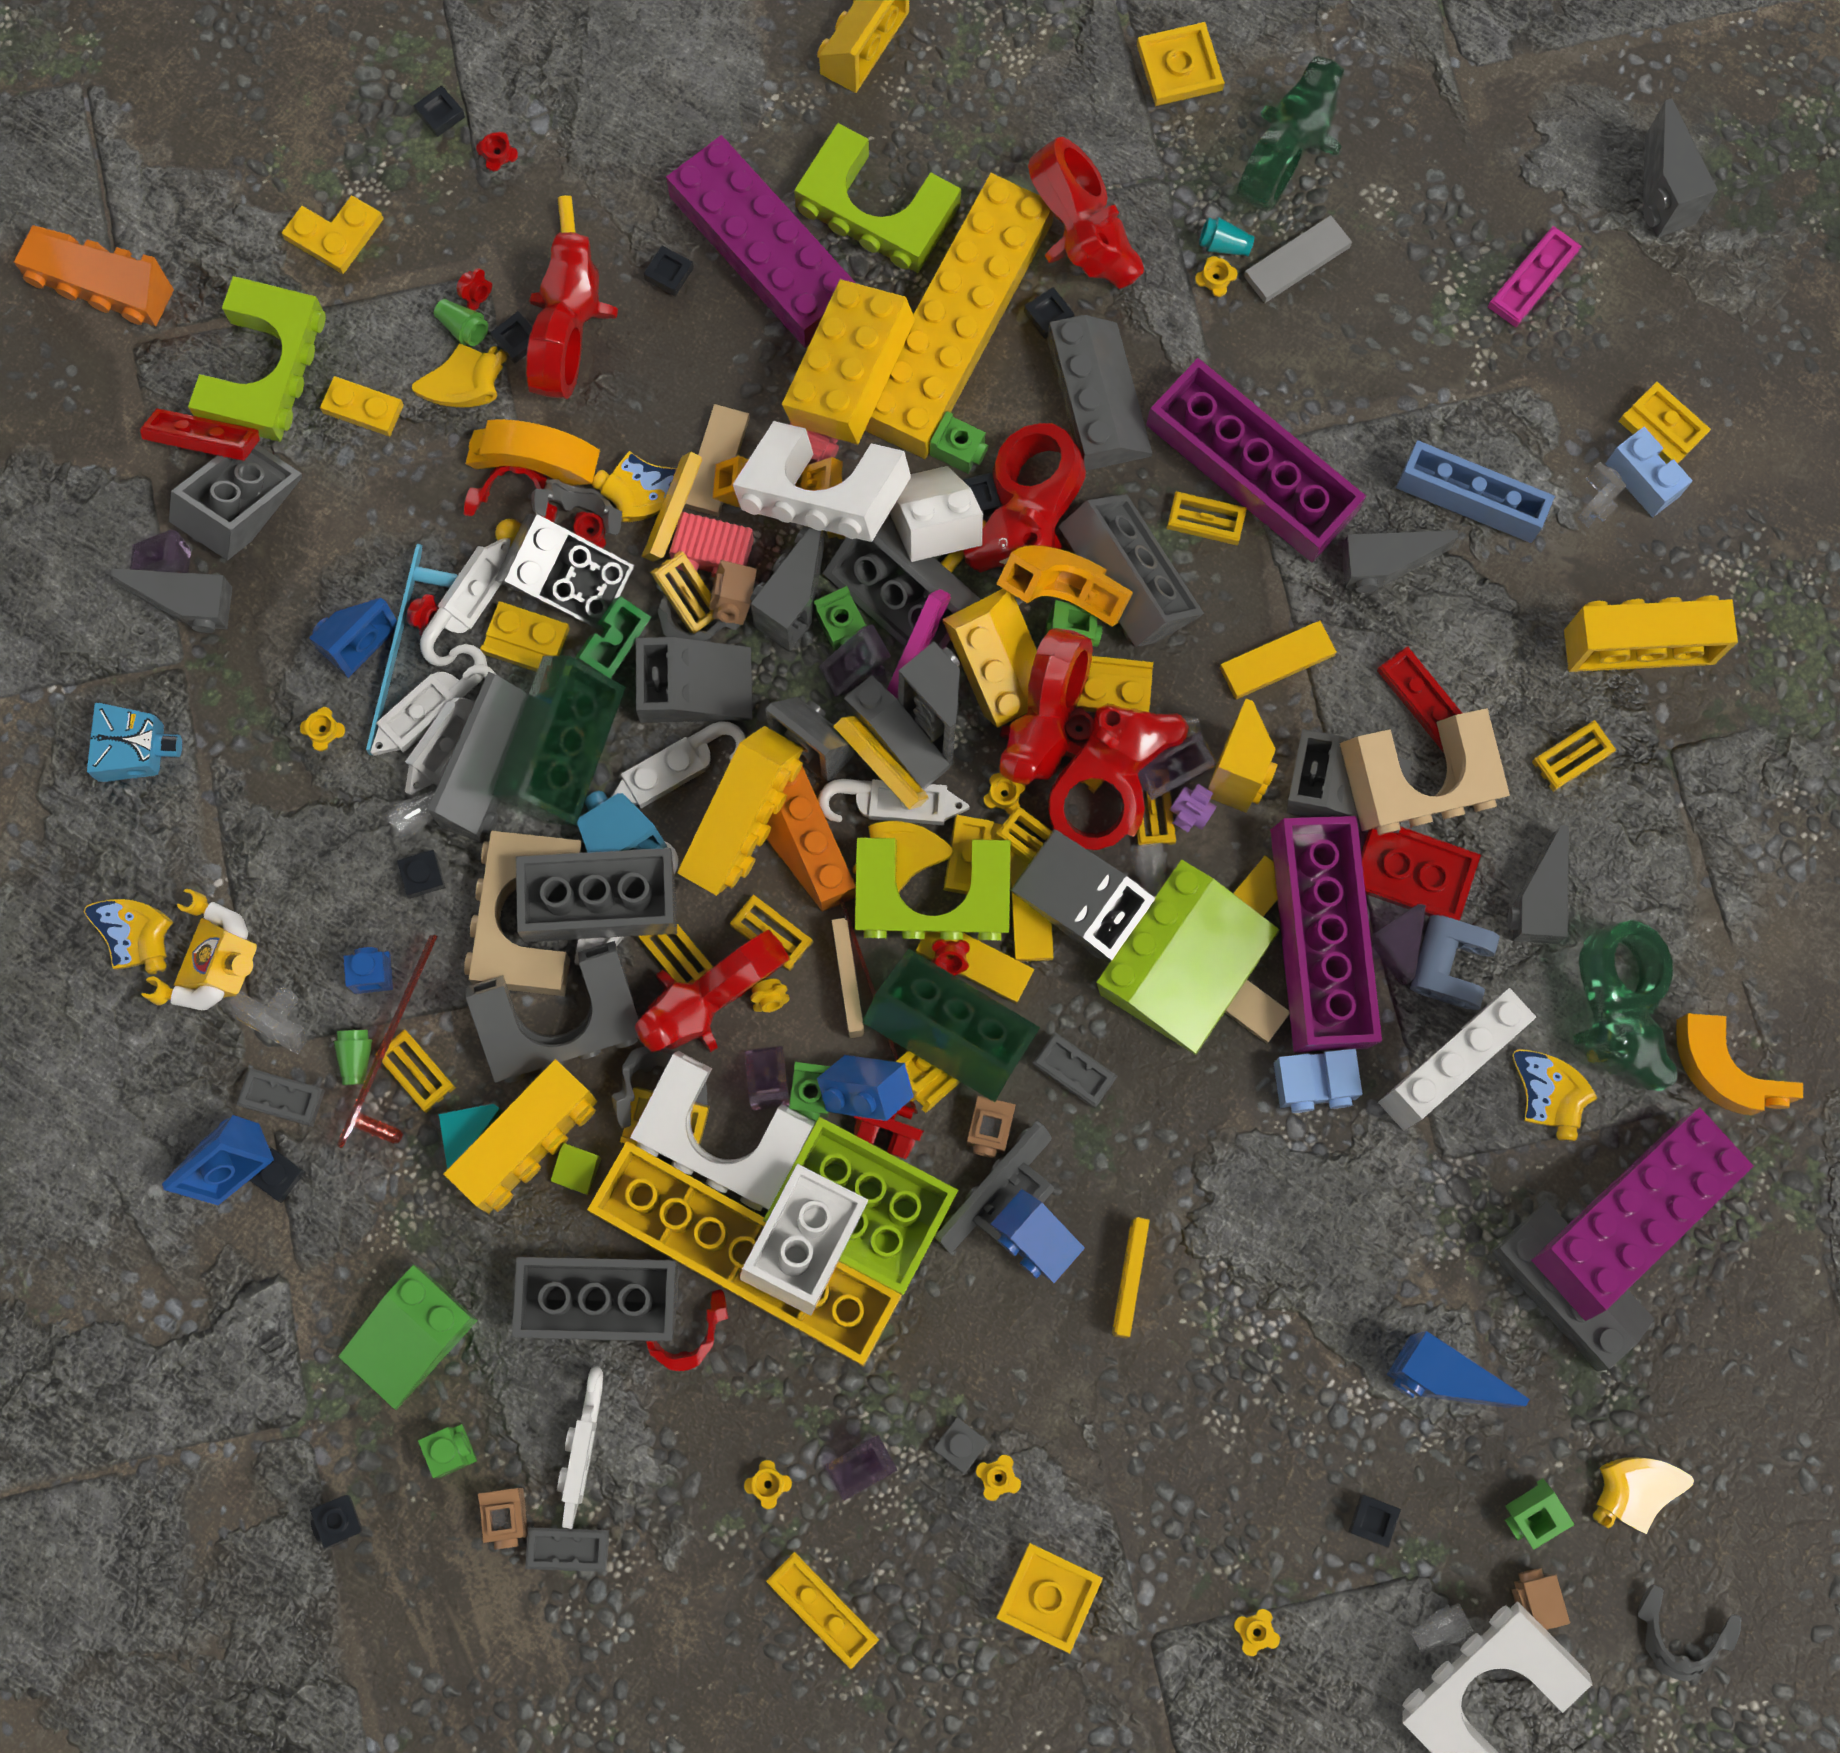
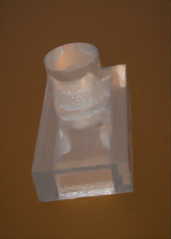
M280 987L266 1006L242 992H239L229 1002L235 1019L294 1053L299 1054L307 1043L304 1028L287 1019V1016L299 1001V998L289 989Z

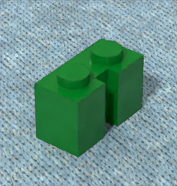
M623 597L615 598L598 622L600 626L605 628L601 636L596 633L590 635L573 661L603 681L611 679L635 643L636 638L639 637L649 622L651 616Z

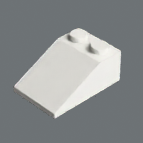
M948 466L911 474L910 480L890 511L892 520L911 562L982 546L983 513L971 488Z
M797 1164L742 1268L740 1280L811 1316L868 1203V1199Z

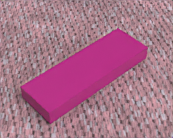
M1552 226L1493 297L1488 308L1516 328L1577 255L1582 246L1555 226Z
M941 589L929 594L887 690L897 699L899 670L931 644L950 602L951 594Z

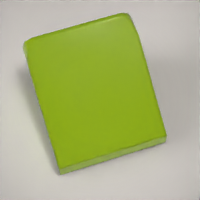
M562 1143L551 1182L588 1195L601 1158L593 1153Z

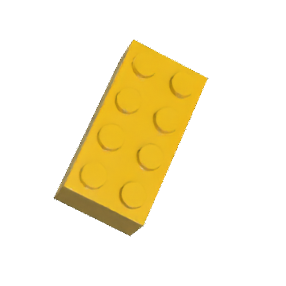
M842 279L839 280L782 402V406L793 426L806 428L808 431L853 444H859L915 321L905 296Z
M1715 595L1703 596L1695 601L1684 602L1679 597L1665 598L1660 600L1659 603H1645L1643 599H1631L1624 601L1620 605H1608L1606 601H1593L1585 604L1564 629L1569 672L1715 665L1738 643L1733 600H1719V597Z
M763 726L741 741L677 873L716 896L727 887L732 889L740 877L745 878L755 863L756 859L751 855L756 845L760 847L770 833L771 827L767 823L772 813L776 815L786 800L787 795L783 793L787 782L792 783L801 770L803 762L799 761V757L804 748L766 726Z
M555 1059L443 1175L481 1210L488 1214L493 1209L499 1212L511 1201L514 1196L511 1191L521 1180L524 1183L529 1182L541 1169L538 1163L549 1152L552 1155L557 1153L562 1143L566 1144L569 1139L566 1134L576 1124L581 1127L593 1116L596 1111L593 1106L598 1101L584 1085Z

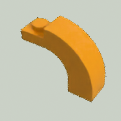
M496 419L487 420L486 428L473 431L465 464L474 469L499 466L522 467L540 472L553 479H559L562 483L577 486L592 484L600 449L574 435L555 428L525 421Z
M736 456L716 464L713 499L741 508L733 483L749 459ZM830 457L807 465L795 486L804 490L817 491L829 489L842 483L843 461Z
M1037 545L1020 547L1011 552L997 582L998 586L1026 603L1040 596L1057 597L1081 607L1112 627L1118 623L1133 594L1131 590L1106 576L1107 569L1061 549Z
M1687 1013L1676 1020L1677 1048L1681 1063L1692 1083L1715 1104L1732 1112L1752 1116L1765 1111V1107L1774 1109L1789 1108L1790 1103L1803 1098V1083L1757 1079L1747 1075L1736 1066L1727 1049L1726 1016Z

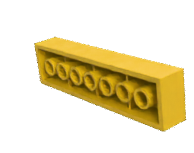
M990 173L913 314L915 318L914 324L867 424L866 432L923 459L927 458L930 452V441L946 411L951 413L1053 222L1054 213L1040 195Z
M628 1141L625 1143L587 1209L594 1216L863 1367L902 1298L901 1294L839 1261L811 1316L740 1280L742 1268L766 1224L763 1221L764 1217Z

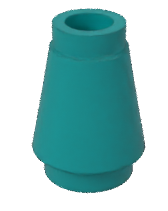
M1218 216L1216 219L1209 217L1206 219L1199 238V245L1206 247V252L1244 255L1247 257L1254 243V235L1248 234Z

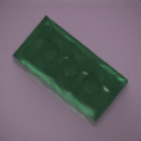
M569 655L543 656L492 795L549 824L576 826L626 687Z
M911 949L906 951L879 988L862 1023L993 1102H996L1041 1028Z

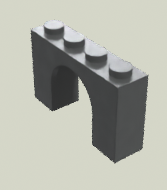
M615 941L578 952L579 964L591 998V1005L582 1023L575 1029L561 1035L539 1034L529 1029L519 1019L504 975L466 987V1000L494 1082L502 1080L506 1083L515 1082L526 1077L527 1072L540 1068L544 1071L555 1059L563 1065L564 1061L575 1057L589 1059L598 1055L601 1049L616 1045L617 1048H623L638 1041L639 1037L634 1028L640 1017Z

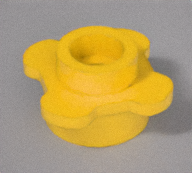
M1211 256L1207 258L1203 271L1196 274L1195 282L1200 287L1205 286L1212 290L1214 296L1222 297L1226 294L1229 283L1236 280L1238 273L1226 260ZM1218 274L1220 278L1215 279L1213 275Z
M327 707L319 708L317 712L312 713L300 725L301 733L310 737L313 741V747L317 751H325L331 741L335 738H342L345 734L344 725L335 721L332 717V711ZM321 726L326 727L324 732L319 731Z
M1001 773L993 774L989 780L991 784L990 791L984 796V804L990 809L997 807L1004 809L1007 814H1011L1017 806H1020L1018 800L1026 787L1024 784L1014 783L1002 777ZM1007 791L1008 796L1003 797L1001 792Z
M767 979L757 983L752 988V995L750 997L751 1001L755 1002L753 1005L754 1011L773 1012L780 1009L790 1000L789 995L785 994L788 991L787 986L781 984V981L778 979Z
M1001 1455L997 1461L989 1464L982 1462L976 1468V1475L983 1481L985 1487L983 1495L987 1500L996 1501L999 1495L1007 1492L1017 1493L1021 1488V1481L1015 1477L1012 1469L1013 1459L1008 1455ZM996 1474L1002 1475V1480L1000 1482H997L995 1480Z
M770 1460L762 1461L759 1465V1471L753 1477L747 1478L744 1483L745 1491L748 1494H754L760 1499L761 1506L765 1509L774 1508L777 1505L778 1497L783 1492L789 1491L792 1487L791 1478L780 1474L775 1469L774 1462ZM771 1481V1488H765L764 1483Z
M1259 1609L1256 1615L1248 1617L1239 1616L1234 1622V1629L1239 1632L1240 1638L1243 1641L1242 1651L1248 1656H1255L1258 1650L1266 1647L1274 1649L1280 1643V1636L1274 1632L1271 1624L1272 1614L1266 1609ZM1256 1628L1260 1629L1261 1634L1259 1636H1255L1253 1634V1631Z

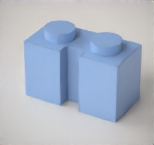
M1643 427L1620 444L1605 464L1653 518L1678 499L1693 480L1674 459L1667 464L1661 459L1659 453L1663 450V447Z
M1356 1049L1329 1051L1314 1055L1279 1057L1274 1062L1280 1108L1291 1107L1292 1113L1315 1110L1314 1104L1329 1103L1330 1109L1353 1106L1352 1100H1356L1362 1095Z

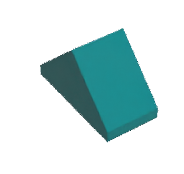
M489 1104L439 1114L447 1169L503 1113L499 1107Z

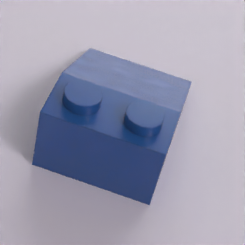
M1428 1331L1410 1335L1387 1373L1388 1376L1395 1380L1393 1386L1410 1398H1414L1416 1395L1418 1397L1505 1408L1526 1406L1530 1400Z

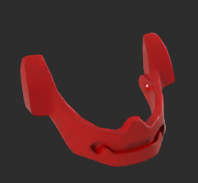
M516 466L496 467L491 471L481 488H470L468 490L464 504V515L473 516L482 502L487 503L495 478L503 476L506 471L528 475L533 480L536 489H544L547 479L544 474L527 468ZM548 502L544 518L554 523L557 507Z
M719 1289L711 1293V1308L707 1310L706 1317L708 1329L705 1338L698 1348L692 1352L683 1351L678 1354H672L665 1351L657 1341H646L650 1355L666 1368L673 1371H686L700 1365L713 1347L716 1324L719 1321L728 1319L723 1290Z

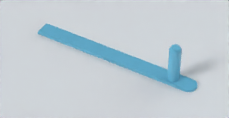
M421 544L416 545L366 747L369 755H372L370 751L378 730L376 722L382 718L415 581L450 588L458 576L453 573L419 567L422 555Z

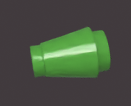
M447 299L439 301L434 309L435 318L463 345H478L488 332L487 321L477 311Z
M368 1030L337 1031V1041L333 1042L342 1077V1085L366 1084L372 1039H368Z

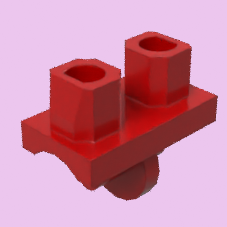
M906 1105L887 1121L854 1116L857 1119L854 1129L855 1136L874 1145L880 1127L892 1131L894 1134L887 1152L903 1159H907L914 1148L916 1140L921 1141L924 1131L895 1120L897 1115L912 1119L915 1109Z

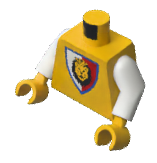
M185 889L184 892L192 895L193 902L189 907L177 903V907L181 911L192 915L204 914V918L200 919L173 985L175 986L174 989H171L159 978L152 976L148 977L146 981L156 986V991L152 994L141 993V995L156 1005H162L171 1000L173 1005L197 1010H208L221 1001L222 998L236 996L240 992L245 977L253 969L252 960L257 950V944L247 939L248 930L241 915L215 902L208 904V900L203 894L191 889Z

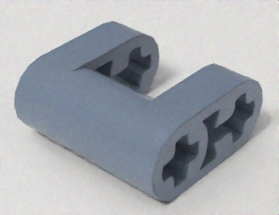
M1430 916L1410 989L1423 996L1458 1007L1479 1010L1485 989L1479 985L1449 976L1457 948L1481 956H1495L1500 936L1493 931L1449 917Z

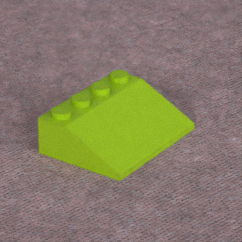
M1181 859L1156 895L1151 906L1098 979L1099 993L1105 999L1196 1055L1278 935L1279 929L1214 878Z
M819 1117L763 1221L767 1222L797 1164L868 1199V1203L839 1262L904 1295L944 1220L958 1189Z

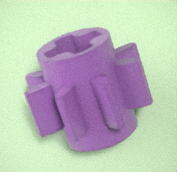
M1197 784L1193 791L1184 786L1170 808V811L1177 814L1173 824L1186 832H1189L1193 825L1202 830L1217 807L1209 802L1213 793L1200 784Z

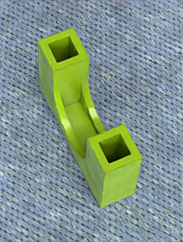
M837 123L795 188V207L806 218L811 220L818 219L826 223L836 234L840 236L848 235L859 241L866 250L872 253L879 252L889 257L897 267L904 270L909 268L919 273L961 205V188L930 172L913 201L903 211L886 217L872 216L862 212L851 202L847 192L869 157V139Z
M233 276L222 310L231 324L265 332L278 338L282 342L280 361L267 377L248 384L234 383L199 374L188 408L196 417L254 428L259 431V437L281 442L284 431H288L293 421L292 407L295 398H299L302 394L304 387L303 374L306 365H311L315 354L314 341L317 332L321 333L324 328L326 315L316 296Z
M857 838L855 930L864 931V938H887V931H902V939H925V932H940V939L963 940V932L978 933V940L1001 941V933H1009L1011 840H972L971 885L966 898L956 909L949 913L927 916L909 908L898 892L896 883L897 840L895 838Z

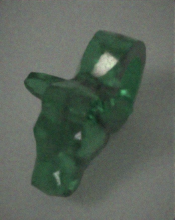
M1319 55L1314 57L1306 67L1302 78L1280 101L1278 108L1266 105L1262 110V117L1272 125L1259 140L1250 156L1237 188L1236 194L1238 198L1268 213L1280 200L1307 148L1314 147L1323 152L1338 155L1342 146L1328 132L1337 111V93L1344 75V68L1334 60Z
M1634 920L1618 922L1595 930L1585 940L1579 954L1581 980L1588 1003L1593 1012L1594 1023L1590 1029L1573 1035L1574 1045L1586 1044L1584 1052L1588 1062L1604 1067L1610 1074L1635 1080L1648 1091L1664 1090L1674 1085L1678 1077L1676 1065L1667 1055L1662 1029L1650 1015L1657 1009L1668 993L1673 978V960L1668 945L1656 930ZM1619 943L1630 949L1639 967V982L1634 992L1623 984L1615 967V952Z

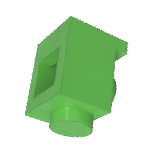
M946 411L930 441V456L969 474L973 464L980 465L986 455L989 446L985 444L986 432L954 418L952 413ZM955 438H958L966 443L959 444L955 441Z
M847 586L813 601L814 613L834 651L841 647L844 650L851 649L863 641V637L867 636V626ZM845 614L849 617L844 623H839L835 620Z
M1055 600L1046 620L1045 635L1054 628L1073 630L1090 638L1092 646L1098 647L1102 635V625H1097L1098 618L1081 607Z
M795 1062L789 1104L790 1109L817 1122L819 1117L828 1118L829 1112L826 1111L817 1078L831 1066ZM807 1086H815L818 1089V1094L815 1098L808 1099L804 1096L803 1091Z
M463 1424L457 1427L444 1428L418 1440L433 1478H442L478 1461Z
M1544 1478L1537 1481L1538 1486L1505 1505L1511 1515L1505 1519L1506 1524L1517 1541L1525 1538L1533 1550L1574 1525L1557 1495Z

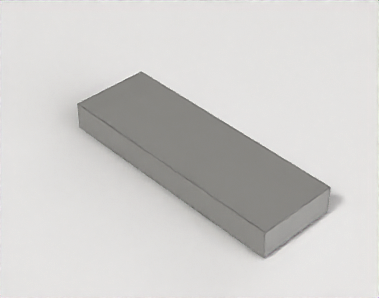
M1330 215L1247 269L1244 277L1262 301L1266 303L1349 249L1352 241Z

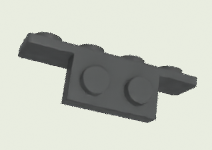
M1036 1121L1031 1128L1025 1129L1019 1135L1016 1145L1006 1156L999 1158L994 1163L990 1174L980 1186H975L970 1190L965 1198V1203L954 1215L948 1216L942 1222L935 1238L946 1251L952 1253L976 1225L1000 1244L997 1240L1001 1237V1234L991 1223L1021 1189L1042 1203L1055 1190L1051 1183L1029 1167L1052 1139L1045 1126L1039 1121Z

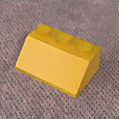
M853 0V5L849 11H843L839 16L835 26L836 31L832 37L824 39L819 47L817 57L820 63V74L857 93L908 15L909 0Z
M1001 589L942 619L984 717L997 728L1027 713L1028 684L1037 652L1014 595L1005 589Z
M1247 698L1230 730L1208 786V790L1213 793L1211 796L1212 800L1247 813L1252 802L1259 804L1262 795L1265 794L1268 785L1272 781L1278 765L1271 762L1276 749L1254 702Z

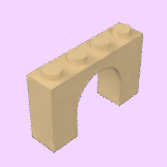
M1488 708L1454 715L1437 722L1447 762V774L1443 787L1435 796H1428L1418 792L1406 781L1399 765L1391 729L1358 736L1340 743L1361 830L1366 831L1376 828L1378 835L1400 830L1399 823L1408 820L1410 827H1415L1433 822L1432 815L1441 813L1443 820L1464 815V807L1473 806L1475 812L1497 807V799L1510 796Z
M491 831L490 841H484L481 853V862L486 864L484 878H479L476 885V900L480 901L479 914L472 916L470 925V937L475 938L473 953H467L464 973L469 975V981L472 984L504 975L508 990L565 996L570 958L567 953L526 948L512 943L502 932L500 916L506 899L517 889L516 856L586 853V848L581 840Z

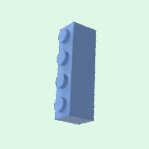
M1418 440L1407 459L1396 486L1401 491L1529 543L1533 542L1542 529L1555 497L1552 494Z

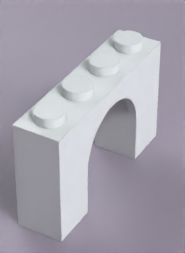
M773 421L733 483L741 510L753 515L760 514L776 518L786 523L792 522L808 526L818 531L825 530L841 534L850 539L857 538L872 542L911 478L905 452L871 443L853 473L845 481L829 489L817 491L804 490L796 487L795 484L814 455L806 428Z
M1510 988L1507 989L1467 1022L1458 1034L1419 1068L1405 1077L1378 1103L1400 1128L1405 1131L1428 1115L1529 1025L1536 1016Z
M680 1051L675 1052L630 1138L638 1142L637 1147L657 1157L660 1153L672 1159L671 1165L689 1175H692L693 1171L707 1177L706 1184L723 1193L730 1189L742 1196L740 1201L745 1205L761 1211L763 1207L769 1210L816 1122L781 1104L760 1144L753 1152L737 1159L715 1157L706 1152L697 1143L691 1128L693 1106L712 1068Z
M1517 1601L1511 1608L1507 1605L1500 1608L1489 1621L1492 1626L1482 1636L1478 1633L1472 1635L1461 1647L1460 1651L1463 1654L1454 1663L1444 1662L1433 1673L1431 1678L1434 1682L1423 1692L1418 1688L1408 1696L1402 1705L1405 1708L1403 1710V1724L1431 1753H1498L1469 1723L1461 1707L1463 1694L1475 1677L1493 1669L1516 1671L1531 1680L1563 1713L1592 1686L1590 1674Z

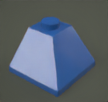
M378 598L336 611L329 618H323L316 624L312 632L313 634L309 639L325 658L349 678L395 632L397 619L387 602L382 598Z
M235 1115L222 1121L162 1183L163 1189L207 1203L221 1204L274 1161L260 1124Z

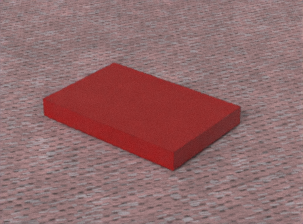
M1401 826L1399 833L1389 832L1378 835L1377 829H1370L1361 851L1366 895L1428 917L1439 915L1460 921L1481 854Z

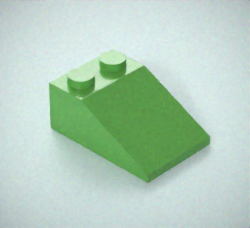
M412 1265L383 1297L338 1357L390 1406L397 1410L478 1320L421 1267Z

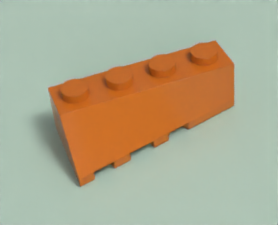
M32 225L14 261L23 274L22 278L30 285L41 289L44 285L55 289L61 296L72 301H76L77 298L88 301L92 307L104 313H109L110 310L118 312L123 318L137 325H142L144 322L156 327L174 291L155 257L143 254L141 260H136L131 257L132 253L129 250L116 247L114 253H110L98 242L87 239L83 245H80L69 234Z
M802 766L795 780L792 783L788 781L783 790V793L787 795L786 800L776 815L772 813L767 823L771 830L766 839L823 912L856 898V886Z

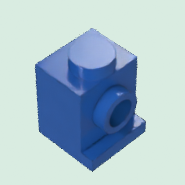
M365 947L354 950L355 955L344 956L346 987L354 994L393 990L391 955L389 951L378 952V948Z

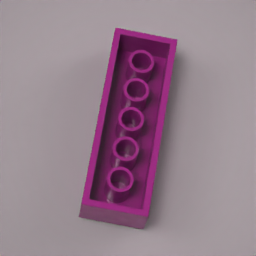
M720 135L666 176L669 197L802 346L806 348L810 345L839 280L856 282L730 143Z
M1199 358L1187 368L1150 408L1146 423L1148 428L1241 505L1246 507L1247 510L1311 563L1316 560L1356 516L1366 498L1364 493Z
M1357 816L1284 818L1270 829L1293 1051L1315 1052L1368 1049L1382 1042Z
M1699 1107L1679 1119L1536 1254L1531 1261L1577 1313L1587 1321L1611 1307L1754 1165Z

